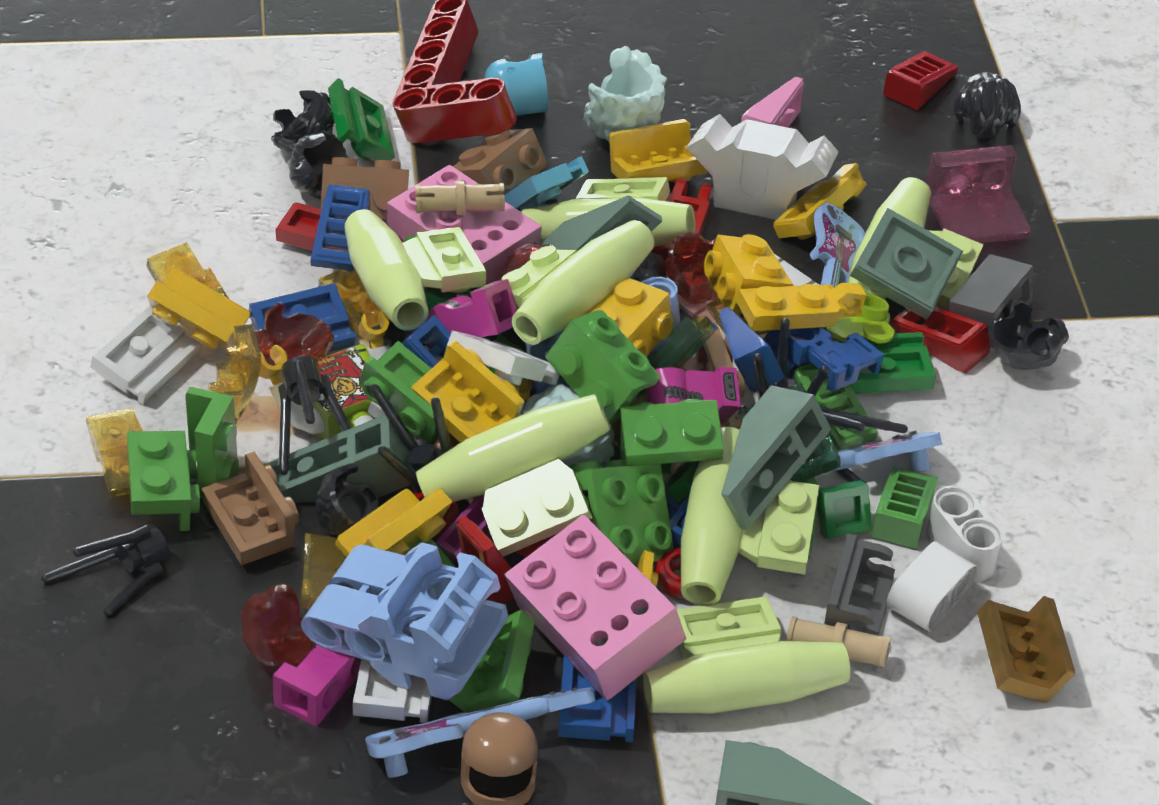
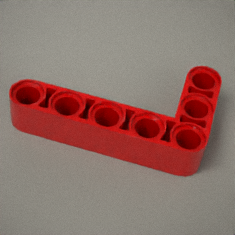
M437 0L434 3L394 96L392 106L406 139L411 143L497 134L510 129L517 121L515 109L502 79L486 78L459 82L479 32L468 0Z

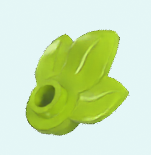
M866 293L867 296L861 316L838 319L834 327H826L825 330L832 335L833 340L845 342L848 335L858 333L861 337L877 344L887 343L893 339L895 333L894 329L889 325V304L879 296Z

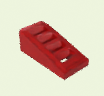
M924 51L893 67L886 74L883 95L914 110H919L957 74L959 66Z
M936 306L927 320L906 308L890 321V326L896 333L922 332L923 345L927 346L929 354L963 373L971 370L990 351L988 325ZM922 319L925 320L923 324H918Z
M463 515L457 519L456 524L461 552L477 557L498 576L501 588L498 592L492 593L486 600L506 604L514 598L504 575L512 568L482 530L472 520Z

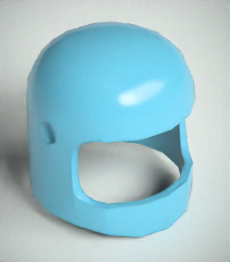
M543 53L529 55V59L526 61L508 62L505 59H501L490 64L484 79L499 78L504 81L517 116L548 111V90L543 66Z

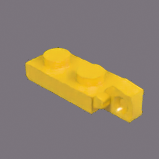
M858 164L844 165L830 179L817 182L784 212L773 225L778 238L797 236L799 240H803L816 235L814 213L817 208L823 204L830 203L843 210V204L849 198L858 197L867 185L858 169Z
M841 282L836 287L829 284L824 286L813 284L786 287L762 286L759 288L739 289L736 303L753 331L780 330L783 318L789 319V329L834 327L838 319L861 316L867 295L860 284Z

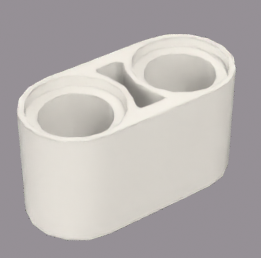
M947 486L937 490L933 497L927 526V536L930 542L936 541L978 566V573L974 582L987 581L993 576L997 566L1003 541V533L1000 527L968 490L957 486Z
M932 542L897 578L888 594L886 606L927 631H933L968 593L977 576L978 566L940 543Z

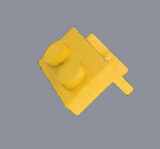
M685 119L620 130L609 134L611 172L618 179L668 177V181L676 182L677 178L690 181L695 175L706 174L707 170L686 148L691 141L690 123Z
M747 234L743 235L742 238L717 235L713 249L705 257V275L708 277L724 307H729L738 317L741 314V310L736 303L739 289L759 288L762 286H793L792 281L768 243L755 235Z
M176 268L170 271L163 284L156 281L147 295L149 304L154 307L152 311L154 316L170 326L176 327L177 323H180L194 331L191 336L199 343L213 350L219 346L229 352L250 318L249 310Z
M628 277L617 284L607 296L588 312L604 311L607 316L617 323L621 332L635 348L646 357L661 340H665L669 336L674 324V316L671 314L670 293Z
M456 340L447 346L443 359L411 386V389L430 405L433 397L440 399L447 430L460 443L519 417L524 405V400L510 382L498 378L484 365L476 352L471 349H465Z
M440 487L421 501L409 489H404L340 534L335 542L336 546L346 557L357 545H367L406 556L410 551L409 546L418 539L425 543L443 529L446 523L442 518L452 504V501Z

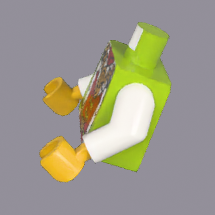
M381 310L378 313V323L381 329L373 330L369 328L365 314H363L358 326L360 336L370 342L371 349L367 350L364 344H360L317 360L320 374L329 376L332 390L351 428L375 419V417L368 413L372 401L364 393L363 388L359 385L364 363L371 357L378 360L390 349V345L385 346L383 336L389 326V318ZM274 345L270 349V356L275 366L269 365L265 361L264 355L260 352L254 361V370L258 376L270 379L272 386L269 389L280 410L281 400L278 386L284 383L281 367L287 361V355L282 347ZM320 394L319 400L313 403L315 416L313 424L306 423L302 405H297L291 401V426L310 434H315L320 440L342 432L323 394Z

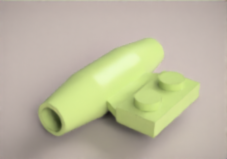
M668 177L586 180L576 199L522 210L523 214L542 226L541 243L564 221L627 195L661 215L662 222L651 231L655 242L654 247L692 240L695 233V214L692 205L666 201L670 193Z
M917 178L903 179L879 207L853 258L850 274L887 208L924 228L931 198V190L925 182ZM943 229V231L928 230L963 250L936 304L941 308L949 310V301L969 279L983 244L947 229ZM849 275L848 283L860 284L867 294L879 296L884 300L887 298Z
M370 210L355 211L345 222V234L353 267L372 302L399 329L413 330L420 327L426 321L428 306L423 287L440 288L441 292L461 293L470 288L486 285V269L460 227L418 232L417 237L402 243L399 236Z
M632 220L591 240L578 251L556 250L554 246H548L533 252L530 255V261L520 269L505 274L501 279L509 280L517 306V311L512 317V326L516 334L524 342L536 345L565 330L572 319L586 315L617 284L626 277L630 278L654 248V237L650 229L642 222Z
M596 394L537 408L464 440L416 471L417 480L424 497H427L439 487L452 502L485 494L483 508L481 509L494 544L504 557L561 532L583 514L589 520L593 518L577 476L562 461L610 431L611 428Z
M721 427L724 448L723 459L700 461L692 480L681 537V593L686 600L698 605H711L720 600L738 553L756 563L757 567L806 574L819 485L789 480L748 530L741 529L721 495L740 431L734 427Z
M767 596L677 609L686 636V640L679 645L682 656L685 659L644 672L643 692L650 713H721L791 702L847 683L850 680V661L846 647L842 642L780 641L781 627Z

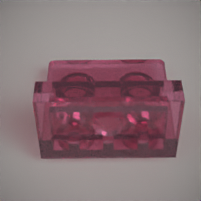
M1012 145L931 154L926 184L931 190L930 205L942 231L947 229L979 243L1029 238L1031 228L1010 189L1017 154Z

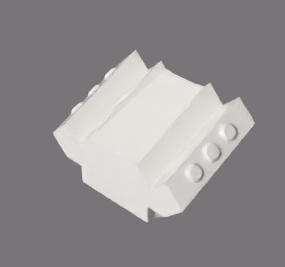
M721 114L703 123L686 147L712 175L714 207L775 220L796 202L797 191L827 176L838 154L837 149L825 136L808 143L797 129L748 119L732 127Z

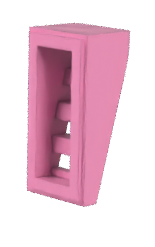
M794 77L759 101L743 114L741 122L748 119L789 128L801 111L803 79Z

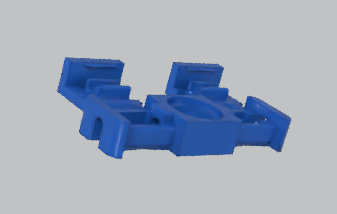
M741 312V314H740V316H739L740 318H743V317H744V315L742 314V312ZM822 327L789 329L788 358L798 366L806 362L815 365L818 369L822 366H827L829 368V373L827 374L829 381L826 389L830 391H836L855 383L858 380L860 370L865 367L873 374H877L880 371L884 354L858 333L848 335L845 342L839 343L837 341L832 342V335ZM770 330L768 341L778 349L780 330ZM793 336H799V337L805 338V339H807V340H800V339L794 338Z

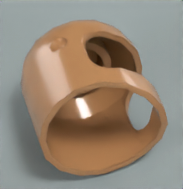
M496 712L486 714L475 720L464 734L461 758V785L465 795L474 805H524L529 801L536 784L538 741L531 726L526 721L510 713ZM471 766L476 771L488 776L508 777L520 774L528 769L531 780L527 788L516 796L492 798L476 792L469 780V770Z

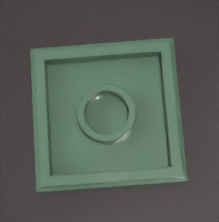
M887 208L850 276L927 320L951 277L963 250Z

